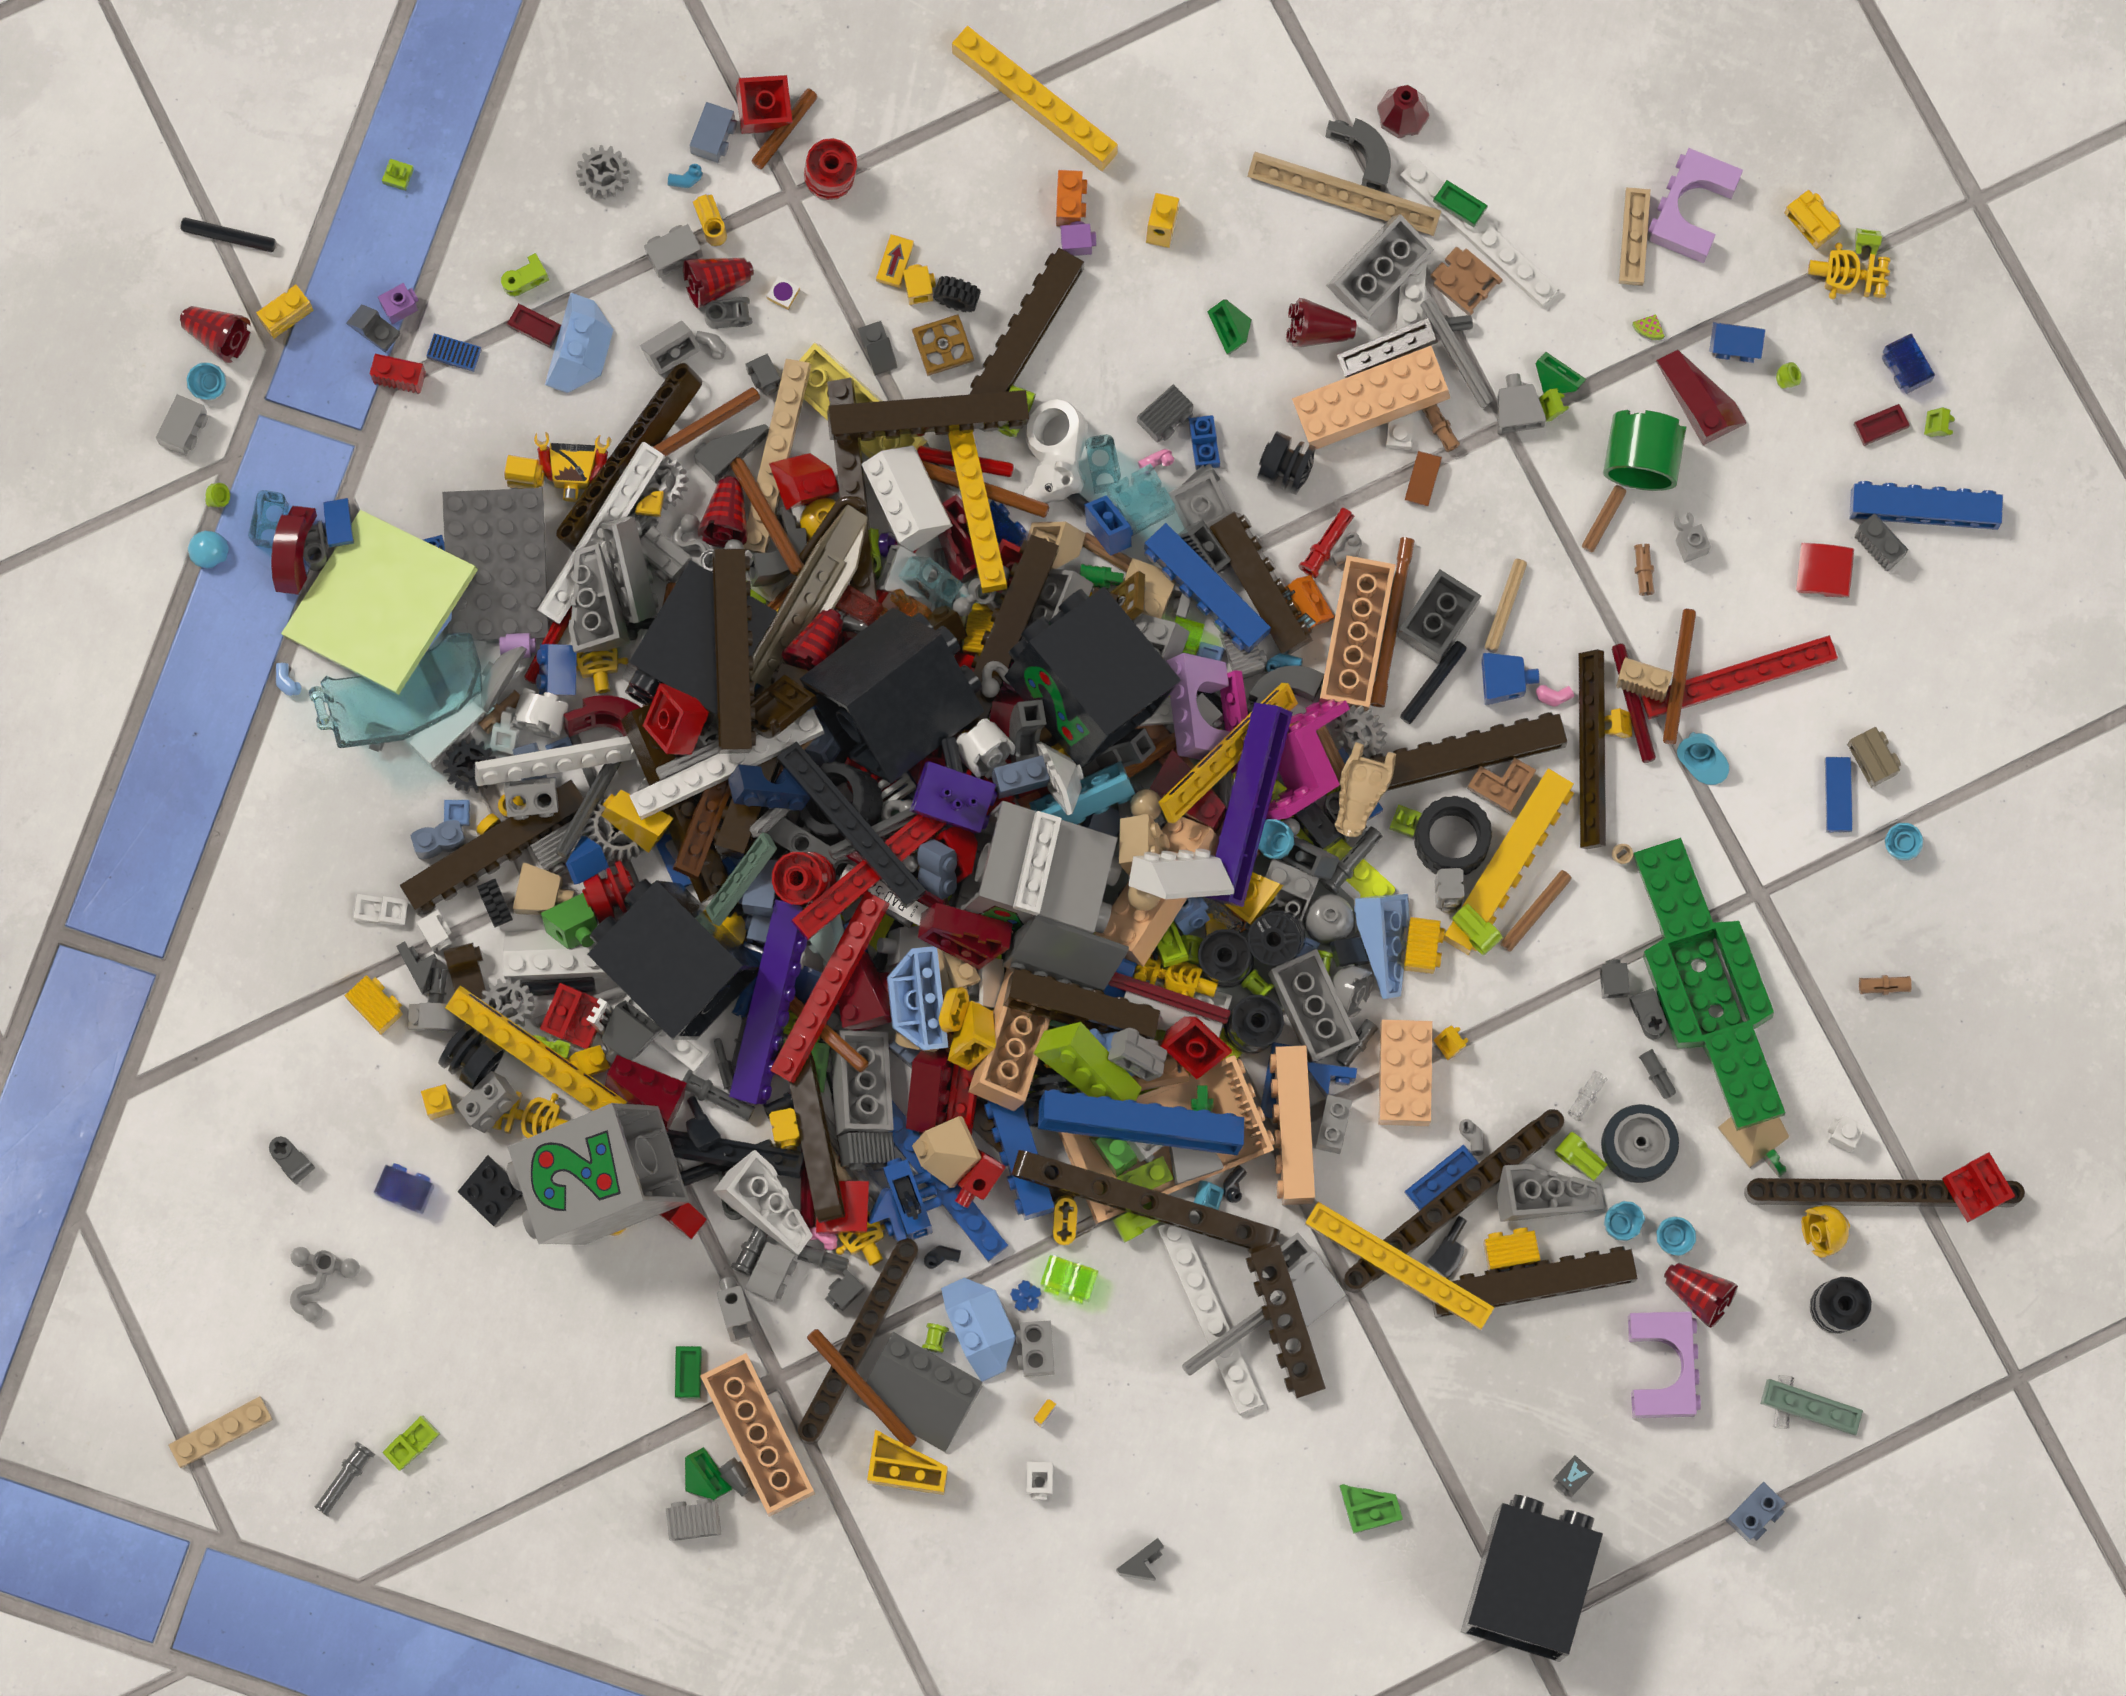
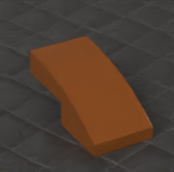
M1418 451L1405 500L1429 506L1442 457Z

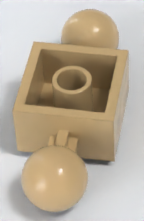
M1143 789L1135 793L1130 802V809L1134 816L1120 819L1119 864L1129 877L1133 856H1144L1145 852L1161 854L1162 851L1169 849L1168 836L1161 831L1158 823L1154 821L1160 815L1162 809L1158 803L1161 798L1153 790ZM1130 887L1128 890L1129 902L1140 911L1153 909L1160 900L1158 896Z

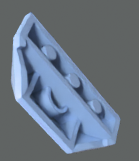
M570 293L545 386L569 393L601 376L614 329L594 300Z
M932 946L910 949L887 977L892 1027L921 1050L948 1048L947 1032L942 1031L939 1025L943 995L937 948Z
M962 1278L941 1288L948 1317L963 1352L979 1379L983 1382L1005 1372L1016 1335L997 1291L967 1278Z

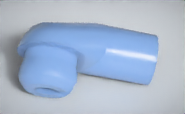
M277 663L276 686L288 696L299 695L301 684L294 682L288 677L289 664Z

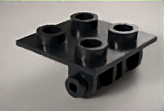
M489 1155L485 1157L458 1190V1193L493 1226L497 1224L516 1200L518 1201L523 1197L522 1191L516 1190L511 1184L507 1172Z

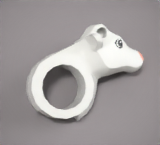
M1058 399L1050 400L1039 405L1030 415L1026 426V442L1028 448L1040 463L1031 484L1024 490L1023 496L1044 503L1064 500L1071 494L1081 492L1083 484L1086 483V476L1079 470V461L1087 439L1088 425L1083 414L1068 402ZM1067 415L1070 421V429L1067 436L1056 445H1045L1043 432L1046 424L1056 416Z

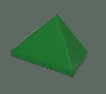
M1223 299L1207 311L1227 355L1247 342L1252 319L1231 302Z
M1545 352L1535 363L1543 394L1550 389H1557L1558 393L1575 392L1586 381L1583 376L1548 352Z
M704 1447L685 1457V1491L715 1500L730 1492L732 1487L720 1477L719 1468Z

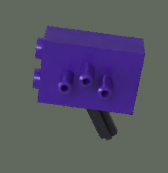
M945 738L941 743L946 767L932 762L924 764L910 812L975 834L981 833V830H985L989 822L990 816L986 815L989 805L993 806L997 797V791H994L996 784L964 774L956 738Z

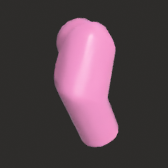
M1162 449L1138 461V465L1144 473L1161 463L1163 466H1170L1174 462V457L1170 450Z
M1541 685L1536 689L1538 699L1552 707L1558 706L1574 697L1570 686L1558 692L1548 688L1546 685Z
M816 1227L809 1228L813 1235L810 1240L818 1239L824 1243V1248L828 1251L837 1248L838 1244L836 1241H838L836 1234L816 1233Z

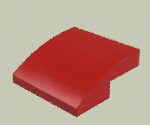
M1801 543L1796 591L1798 593L1823 594L1825 597H1849L1854 549L1828 544Z
M560 983L540 1030L567 1040L584 1049L591 1048L598 1031L587 1021L589 1015L591 1017L595 1016L592 1010L594 1007L599 1009L600 1005L597 1003L599 999Z
M1990 1152L1942 1178L1967 1223L2015 1197Z
M839 1181L845 1217L819 1223L816 1217V1233H867L869 1181Z

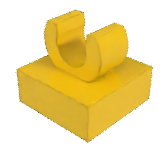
M1621 708L1611 710V715L1605 716V721L1612 722V728L1606 729L1605 734L1616 735L1621 738L1632 737L1630 712Z
M1451 1025L1433 1039L1447 1060L1457 1055L1468 1042L1467 1038L1462 1040L1459 1036L1460 1027L1454 1028Z

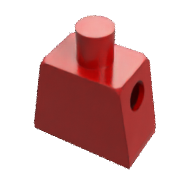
M978 1149L981 1156L980 1161L958 1183L962 1189L955 1201L966 1208L970 1206L975 1196L984 1200L1006 1168L1001 1162Z

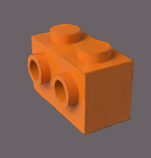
M1058 170L1056 226L1070 225L1072 222L1081 221V217L1086 218V203H1082V194H1087V179H1083V171Z

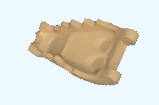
M1355 742L1352 753L1341 773L1340 810L1335 823L1339 833L1348 837H1358L1362 834L1369 816L1391 783L1395 768V753L1388 752L1385 763L1362 757L1364 744Z

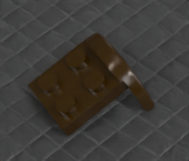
M784 674L750 702V706H755V721H751V729L765 738H774L818 703L816 695Z

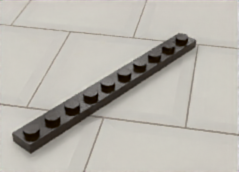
M852 378L827 382L830 405L856 403L854 381ZM851 438V441L846 443H837L834 440L840 498L853 496L867 502L860 438ZM867 505L865 510L856 509L867 516L868 519L858 568L850 580L853 617L860 619L880 617Z

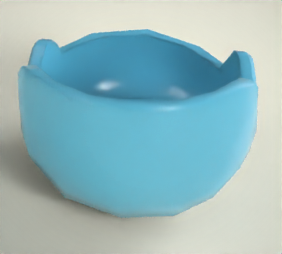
M212 363L197 364L190 369L186 378L187 388L193 396L199 399H216L224 392L226 387L225 373L219 366Z
M212 531L197 533L191 538L188 546L190 560L201 568H214L218 563L224 562L229 550L226 539L219 533Z
M1267 819L1265 820L1258 849L1264 856L1270 859H1281L1289 854L1294 845L1293 831L1282 821Z
M1898 823L1889 829L1885 837V846L1892 857L1898 860L1909 861L1917 857L1921 852L1923 837L1920 830L1914 825Z
M1622 1201L1616 1203L1606 1213L1604 1219L1605 1230L1615 1240L1628 1241L1640 1234L1642 1225L1645 1222V1216L1641 1207L1634 1202Z
M1674 1216L1665 1219L1660 1223L1656 1231L1657 1243L1663 1251L1671 1255L1681 1256L1689 1252L1696 1242V1231L1693 1225L1681 1217Z

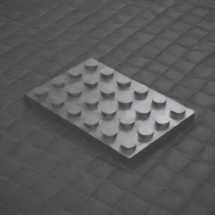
M543 488L442 492L445 551L476 566L478 569L452 610V619L448 623V641L500 640V637H505L506 634L530 633L531 638H545L549 631L548 617L537 611L547 595Z

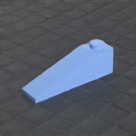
M1408 894L1355 898L1354 912L1357 926L1382 998L1400 997L1404 972L1401 953L1403 950H1406L1407 942L1403 941L1404 927H1409L1410 920Z

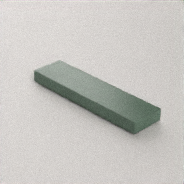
M764 832L760 834L706 907V911L713 924L720 926L777 850L769 834Z
M1767 1379L1760 1403L1851 1435H1857L1863 1413L1861 1409L1772 1379Z

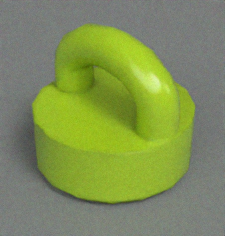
M1794 362L1783 364L1778 369L1776 380L1780 388H1792L1800 384L1801 372Z
M213 483L206 489L205 502L208 507H225L229 503L230 490L224 483Z

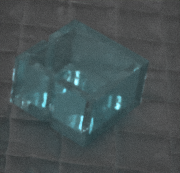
M1151 464L1131 474V487H1129L1127 476L1107 487V496L1133 530L1132 536L1175 513V504L1165 487L1161 488L1162 482Z

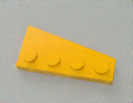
M1252 872L1244 906L1225 905L1252 925L1264 913L1283 885Z

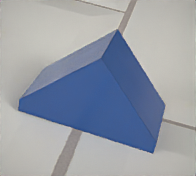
M581 836L566 862L574 885L580 884L609 868L601 846L587 836Z

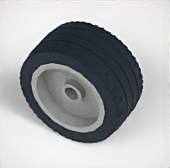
M1637 1104L1625 1107L1612 1116L1603 1131L1601 1139L1603 1158L1610 1170L1626 1181L1634 1183L1653 1181L1665 1174L1677 1157L1679 1136L1676 1126L1666 1113L1654 1106ZM1637 1139L1640 1140L1641 1144H1645V1146H1638L1636 1143Z

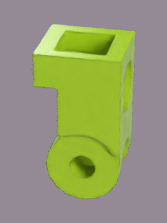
M536 253L527 257L529 264L516 271H506L502 275L501 284L507 295L519 296L549 281V277Z

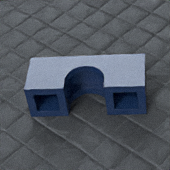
M738 764L728 778L734 804L796 811L803 810L810 800V797L786 769H783L775 782L771 783L764 777L761 766Z

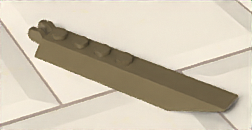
M847 505L818 541L753 653V671H749L750 681H754V687L756 683L761 686L756 690L754 697H757L772 685L771 679L774 671L779 670L781 663L786 664L781 657L784 649L822 610H834L856 572L868 517L853 507Z

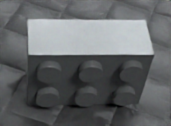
M1439 569L1400 627L1397 637L1440 663L1479 605L1482 595Z

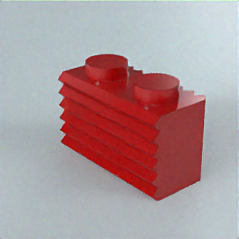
M375 353L369 374L374 385L378 383L379 386L383 384L384 387L388 386L389 388L393 387V389L397 388L398 390L402 389L403 391L407 390L408 392L412 391V393L416 392L419 394L422 390L426 371L421 363Z

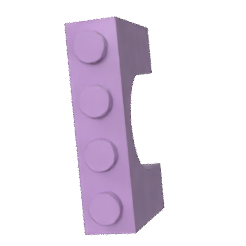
M1688 148L1686 155L1681 154L1678 159L1676 168L1679 169L1676 177L1671 176L1666 188L1670 190L1667 198L1662 197L1657 209L1661 212L1658 219L1653 218L1648 232L1652 233L1650 242L1704 263L1716 234L1687 222L1679 212L1678 199L1686 191L1695 188L1707 189L1732 199L1743 170Z
M1182 653L1166 661L1181 679L1180 683L1170 694L1177 753L1179 756L1202 760L1230 732L1213 728L1203 719L1197 706L1196 694L1197 691L1212 694L1229 686L1226 662Z
M1692 1312L1630 1313L1628 1315L1629 1342H1663L1676 1351L1681 1362L1680 1376L1672 1386L1664 1389H1642L1631 1392L1632 1418L1694 1417L1697 1414L1696 1410L1701 1408L1700 1395H1696L1695 1385H1699V1370L1694 1369V1359H1698V1345L1693 1344V1334L1697 1333L1696 1318H1692Z

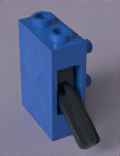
M896 1158L887 1162L888 1166L883 1168L889 1189L892 1191L907 1238L915 1240L932 1234V1225L926 1211L940 1207L942 1203L940 1197L922 1201V1199L937 1194L935 1185L919 1190L917 1187L919 1184L932 1180L931 1173L925 1171L913 1176L908 1159L902 1161L901 1158Z

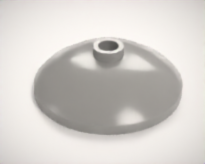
M520 646L503 653L494 664L489 661L482 672V675L486 677L481 688V705L485 712L488 713L493 708L509 684L527 651L525 647Z

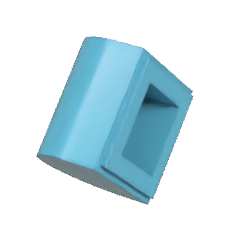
M1199 1181L1194 1203L1219 1210L1224 1189L1208 1181Z

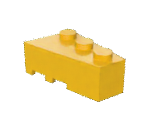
M875 1429L867 1477L869 1484L944 1495L948 1466Z

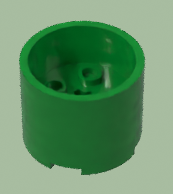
M1622 410L1614 413L1603 475L1616 484L1640 490L1663 491L1676 487L1687 427L1680 426L1679 419L1655 411L1645 410V413L1630 414L1631 411Z

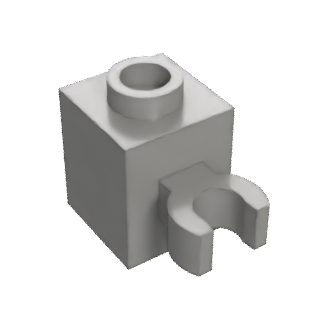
M1691 513L1686 515L1687 524L1680 523L1678 517L1674 520L1676 529L1681 531L1678 533L1675 541L1684 563L1707 555L1711 548L1702 524L1695 527L1692 526L1694 517Z

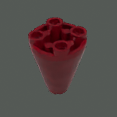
M1299 298L1295 304L1291 303L1289 306L1288 317L1291 318V324L1286 332V342L1292 343L1294 347L1342 342L1354 339L1357 329L1356 320L1351 319L1347 315L1304 298Z

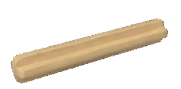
M1515 559L1485 644V649L1488 651L1497 652L1527 566V562L1524 560Z

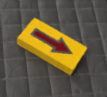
M890 234L876 277L877 282L900 288L904 276L903 270H906L914 246L913 240Z

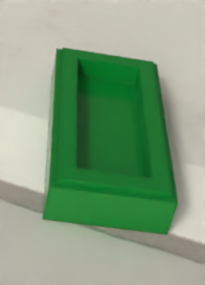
M1448 180L1445 181L1433 199L1434 203L1472 227L1476 226L1488 208V205Z
M676 1346L675 1398H701V1346Z

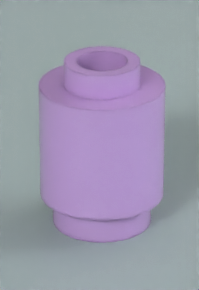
M530 633L506 634L505 637H500V655L520 646L527 649L523 658H531L532 653H536V638H531Z

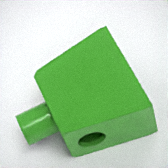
M583 893L541 913L546 933L567 949H572L580 944L583 947H590L594 944L590 935L597 927V922L591 907H588Z
M1094 1136L1089 1137L1116 1178L1137 1163V1156L1127 1141Z

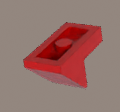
M689 1202L659 1214L691 1240L707 1221Z

